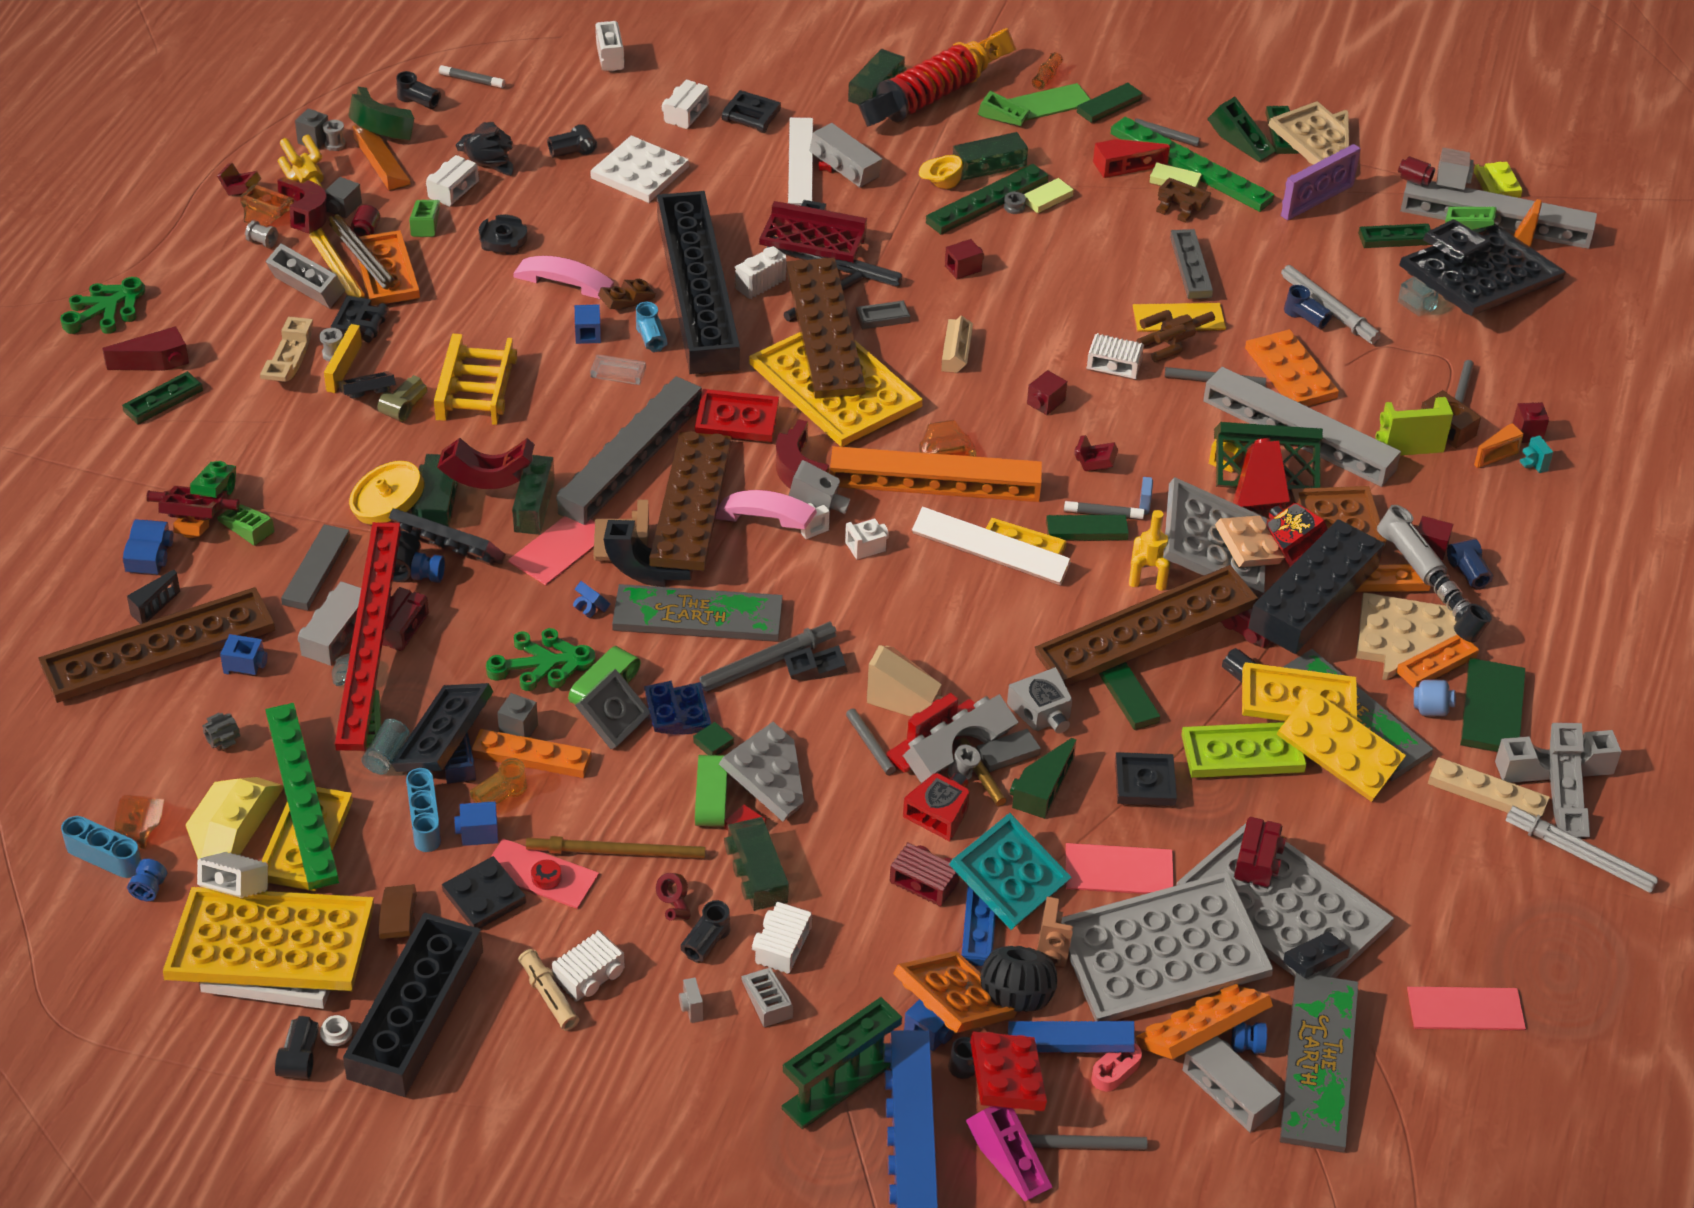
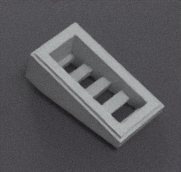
M771 968L741 976V980L763 1027L793 1018V1005ZM766 978H767V981H764V982H761V983H757V984H753L754 982H757V981H760V980H763V979H766ZM771 986V988L760 992L757 991L758 989ZM772 994L775 995V996H772V997H769V998L762 999V997H765V996H768V995H772ZM778 1001V1004L767 1007L768 1004Z

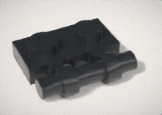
M347 295L331 328L339 329L344 336L351 324L359 325L360 332L364 333L363 340L371 342L373 338L377 337L380 331V324L384 323L387 318L388 306L381 303L378 307H373L371 299Z

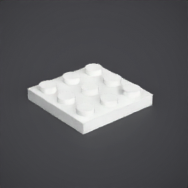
M630 136L591 170V178L649 203L689 167V159L637 137Z

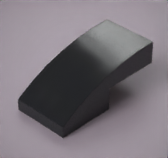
M839 645L812 654L809 647L784 655L790 677L794 680L821 679L848 672Z

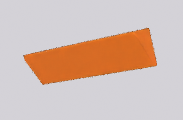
M353 125L354 140L387 189L392 190L411 184L409 178L379 134Z

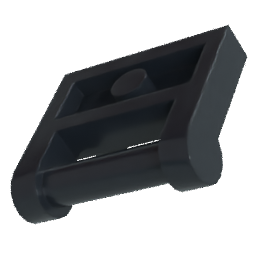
M739 90L724 108L722 120L738 122L757 128V131L765 133L770 122L781 110V102Z

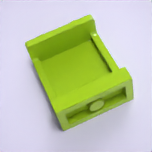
M1436 398L1433 409L1395 411L1392 402H1386L1384 412L1380 414L1381 426L1380 430L1376 432V440L1400 450V456L1444 452L1453 417V412L1447 398Z

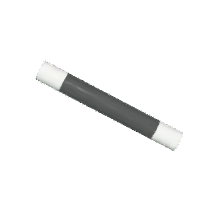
M443 65L439 67V74L499 88H504L505 79Z
M1065 501L1064 505L1065 512L1095 515H1126V518L1143 519L1144 509L1071 501Z

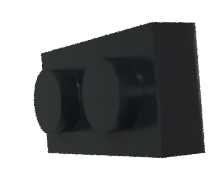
M1328 931L1286 951L1283 962L1305 979L1348 958L1350 947Z

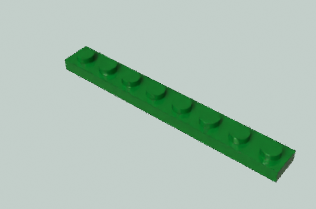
M1123 117L1111 126L1110 134L1121 140L1168 144L1170 146L1169 165L1201 173V182L1259 212L1274 200V193L1130 118Z
M290 703L265 709L308 888L313 890L338 884V874L295 705Z

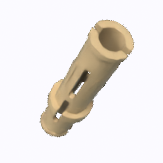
M528 949L524 951L518 960L530 977L529 983L534 989H538L560 1024L561 1029L567 1031L574 1028L579 1023V1017L575 1014L564 994L555 983L552 970L549 967H545L536 950Z

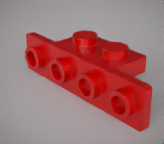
M952 693L935 700L929 707L911 716L908 720L907 739L889 750L887 756L902 772H908L911 770V767L903 757L910 749L908 743L922 734L925 738L932 734L930 730L942 722H945L946 725L952 723V717L964 709H967L968 712L975 709L973 706L975 702L968 699L958 705V698Z

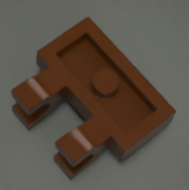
M1169 177L1159 187L1158 200L1161 202L1156 212L1165 215L1170 208L1171 202H1176L1180 204L1179 208L1182 209L1177 220L1186 223L1193 210L1201 211L1208 204L1211 192Z

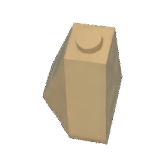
M879 645L869 663L867 703L911 717L913 714L929 707L935 700L943 698L941 696L942 684L894 647Z

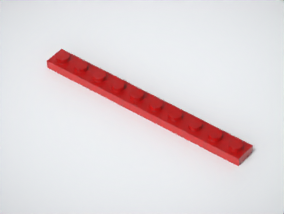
M372 522L335 738L336 751L366 750L401 535L400 523Z

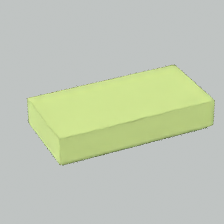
M1156 163L1150 175V183L1162 185L1170 177L1198 187L1201 173Z
M1057 178L1024 194L1026 197L1025 204L1036 213H1040L1072 197L1074 189Z

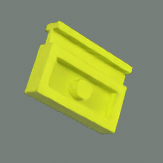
M1508 162L1487 163L1484 167L1475 164L1474 174L1483 191L1516 198L1521 197L1523 190Z

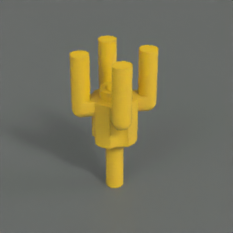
M305 135L302 138L310 155L303 153L301 156L297 155L287 138L282 139L280 145L293 164L291 166L285 156L278 159V163L286 177L295 181L299 180L300 183L310 180L321 186L320 182L323 181L324 177L317 163L322 159V154L312 137Z
M1160 510L1153 511L1150 529L1142 532L1141 536L1136 537L1134 540L1129 585L1131 587H1138L1140 585L1142 567L1148 565L1158 568L1156 589L1164 591L1167 588L1170 561L1163 558L1164 548L1168 542V536L1161 531L1164 514Z

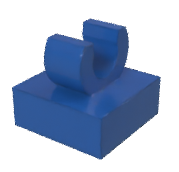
M582 581L574 589L582 596L574 601L573 606L580 611L587 604L583 614L588 618L595 614L596 607L605 612L611 605L604 597Z

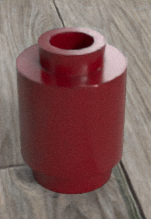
M1409 156L1406 160L1403 159L1401 161L1398 173H1401V179L1423 186V184L1429 186L1433 179L1435 168L1431 167L1430 163Z
M361 205L357 209L351 223V229L358 237L374 234L381 218L379 211L371 205Z

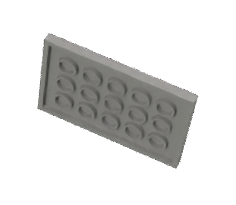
M1246 824L1177 882V885L1228 872L1267 957L1294 977L1296 972L1283 962L1286 951L1329 931L1350 947L1349 957L1314 975L1336 978L1392 926L1394 920L1391 915L1288 842H1285L1283 855L1276 854V858L1281 859L1278 877L1271 876L1269 886L1264 887L1255 885L1251 881L1247 883L1235 880L1234 874Z
M1228 872L1062 917L1061 924L1073 926L1068 956L1095 1021L1118 1020L1217 992L1234 984L1241 985L1270 977L1273 973L1269 959Z

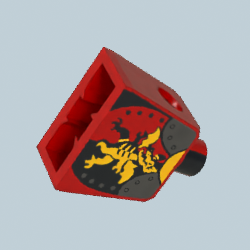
M1293 503L1285 510L1281 506H1275L1270 510V520L1266 523L1268 530L1278 544L1289 566H1292L1328 530L1325 521L1321 517L1298 503Z

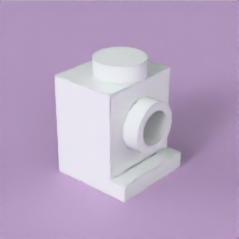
M876 519L855 525L851 522L846 523L845 543L856 560L886 551V539L889 538V533L885 524L879 525Z

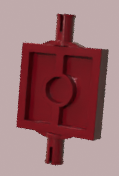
M174 486L171 490L164 492L148 490L146 495L147 502H158V513L168 514L172 518L193 516L196 520H209L219 510L238 511L240 505L239 499H227V491H222L216 498L191 494L190 487Z

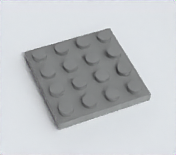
M1174 477L1169 483L1165 529L1168 542L1164 548L1163 558L1201 575H1207L1231 565L1258 599L1264 594L1265 565L1239 568L1215 526L1220 518L1261 515ZM1261 516V518L1263 519V521H1264L1265 524H1266V523H1267V518Z

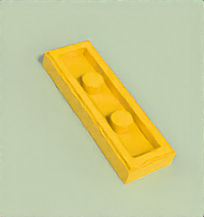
M351 324L324 371L327 392L336 393L339 388L338 381L344 379L362 346L359 325Z
M991 518L986 529L1059 555H1062L1066 548V540L995 518Z

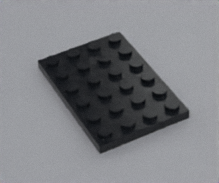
M1495 223L1491 226L1473 230L1492 243L1487 251L1463 263L1431 246L1402 257L1399 264L1409 275L1425 283L1428 288L1435 290L1445 300L1452 302L1470 316L1563 280L1566 273L1565 270Z

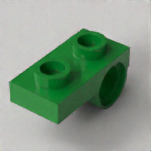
M223 461L210 462L190 483V493L216 498L222 491H227V495H231L236 482V466L228 465Z

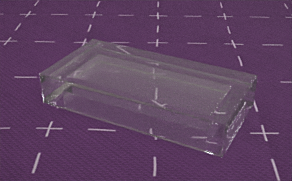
M597 354L590 370V375L592 378L640 385L646 370V362Z

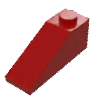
M1121 139L1095 143L1093 163L1103 178L1153 169L1156 163L1168 165L1170 146L1162 143Z

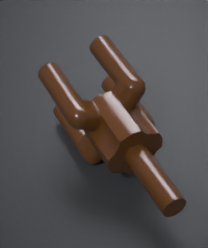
M1164 310L1140 320V326L1143 329L1161 322L1162 325L1159 331L1138 338L1137 342L1139 344L1143 343L1144 347L1155 342H1167L1170 345L1169 347L1151 354L1154 362L1161 361L1183 351L1181 341L1195 336L1196 328L1214 321L1215 315L1213 312H1208L1192 319L1191 316L1186 314L1173 319L1172 313L1169 310Z

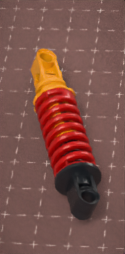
M1006 28L995 32L979 43L975 41L967 44L957 42L948 50H944L938 55L923 61L921 64H917L913 68L904 71V73L896 75L895 78L880 82L877 86V96L858 104L866 126L877 124L885 120L886 117L892 121L900 122L908 114L911 115L916 110L924 108L925 105L933 103L934 100H939L942 96L950 94L951 91L958 90L960 86L963 87L968 83L975 82L980 77L981 72L987 69L988 63L1016 50L1009 29Z

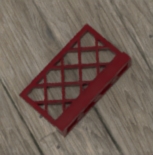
M774 201L771 215L759 238V245L774 246L779 249L853 262L861 243H864L866 239L867 218ZM788 231L793 232V234L785 235L784 233ZM777 235L779 238L774 239L769 237ZM813 235H815V236L817 237V238H814V239H811V240H809V239L807 238V237L813 236ZM799 239L802 241L801 243L792 242ZM837 239L840 241L839 243H836V244H832V243L830 242V241H834V240H837ZM824 244L826 247H817V245ZM847 248L850 251V253L843 252L840 250Z

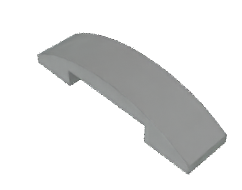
M1552 723L1550 781L1556 827L1578 838H1589L1588 808H1584L1581 753L1584 752L1582 723Z

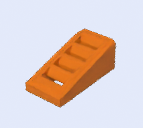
M1536 199L1513 235L1529 247L1532 244L1542 205L1539 199Z
M1513 423L1501 429L1479 445L1474 466L1480 468L1518 454L1523 433Z

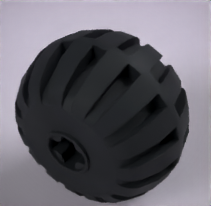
M1023 946L997 948L990 953L981 969L982 989L988 992L993 1003L997 1006H1002V1008L1012 1007L1015 1008L1014 1011L1018 1012L1040 1010L1049 1003L1057 988V971L1052 959L1045 953L1033 948H1025Z

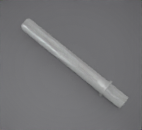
M1287 265L1281 271L1283 278L1292 285L1307 287L1311 292L1310 297L1333 312V316L1347 325L1354 335L1359 334L1370 344H1375L1376 340L1380 339L1379 331L1368 324L1365 317H1359L1294 267Z
M1512 806L1507 814L1505 821L1529 832L1528 836L1535 835L1647 892H1652L1658 882L1657 876L1542 820L1541 815L1536 817L1515 806Z

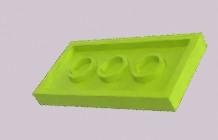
M1285 722L1182 728L1181 735L1191 778L1305 772L1306 762L1302 752L1277 735L1278 730Z

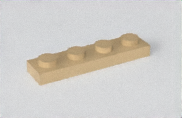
M1438 757L1428 781L1429 785L1507 813L1511 810L1512 806H1515L1536 817L1541 815L1542 818L1549 800V796Z

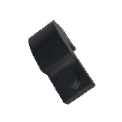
M608 520L603 538L606 553L611 562L622 573L638 582L657 587H665L667 580H691L693 570L650 566L652 549L639 539L635 520Z

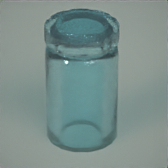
M386 719L362 756L361 761L363 765L373 773L380 775L387 773L392 765V761L410 735L409 729L398 720Z

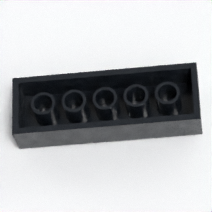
M1337 519L1253 605L1248 629L1296 654L1379 567L1385 543Z
M423 913L343 1056L347 1080L406 1097L483 953L481 929Z

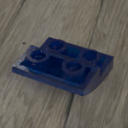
M672 680L644 686L654 732L664 734H695L711 725L701 682L673 688Z

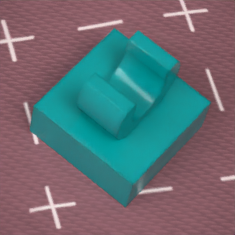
M1541 436L1532 437L1529 446L1522 451L1526 458L1520 459V462L1525 468L1534 466L1539 473L1546 472L1549 469L1553 451Z

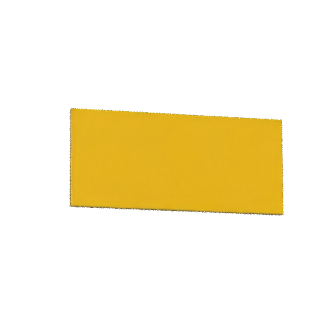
M1220 303L1133 304L1132 306L1138 332L1159 331L1162 322L1143 329L1140 326V320L1164 310H1169L1172 313L1173 319L1186 314L1193 319L1205 313L1213 312L1215 320L1197 327L1196 331L1226 330Z

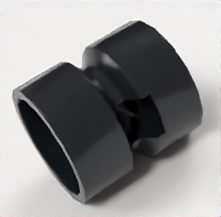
M401 530L393 582H403L409 579L414 554L421 549L418 538L407 531Z

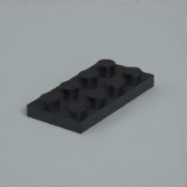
M392 508L389 519L393 522L400 523L402 531L412 533L419 541L421 537L429 540V544L444 549L446 545L459 555L468 557V554L476 556L478 561L488 565H492L493 561L502 564L506 556L504 552L489 540Z
M490 684L443 685L391 764L395 771L410 772L416 768L442 771L494 691Z

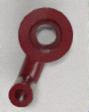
M665 873L659 877L656 883L658 898L665 903H673L675 907L669 908L665 912V917L669 921H686L691 917V912L684 900L688 892V884L686 879L678 873ZM674 883H676L677 885L676 893H674L672 890V886Z

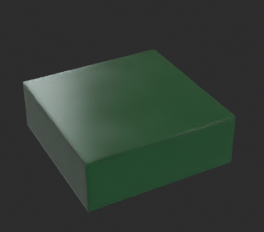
M714 722L693 736V743L707 755H719L734 745V737Z

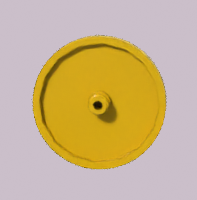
M394 461L383 464L367 473L356 484L350 495V508L356 518L365 524L391 521L389 515L392 508L407 512L418 501L424 489V478L418 468L410 462Z

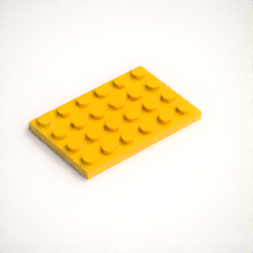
M800 332L749 356V364L840 447L921 408L923 399L857 341H855L866 386L865 395L815 399Z
M191 887L163 969L164 980L352 991L374 910V897L266 891L240 898L207 888Z

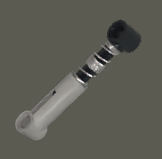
M1391 505L1377 526V531L1382 537L1395 544L1426 585L1434 587V592L1446 604L1448 610L1452 611V615L1455 617L1454 631L1456 634L1468 642H1477L1492 620L1490 613L1482 606L1471 604L1468 599L1462 597L1460 588L1454 581L1449 580V575H1446L1447 567L1412 524L1414 520L1412 514L1404 507Z

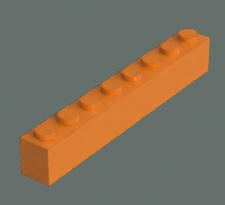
M832 446L830 474L840 480L838 488L1039 502L1042 461Z

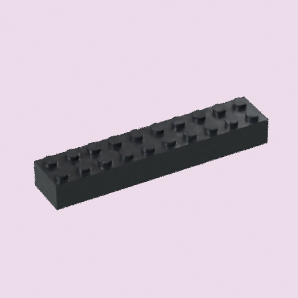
M705 191L657 195V218L689 374L740 370V345Z

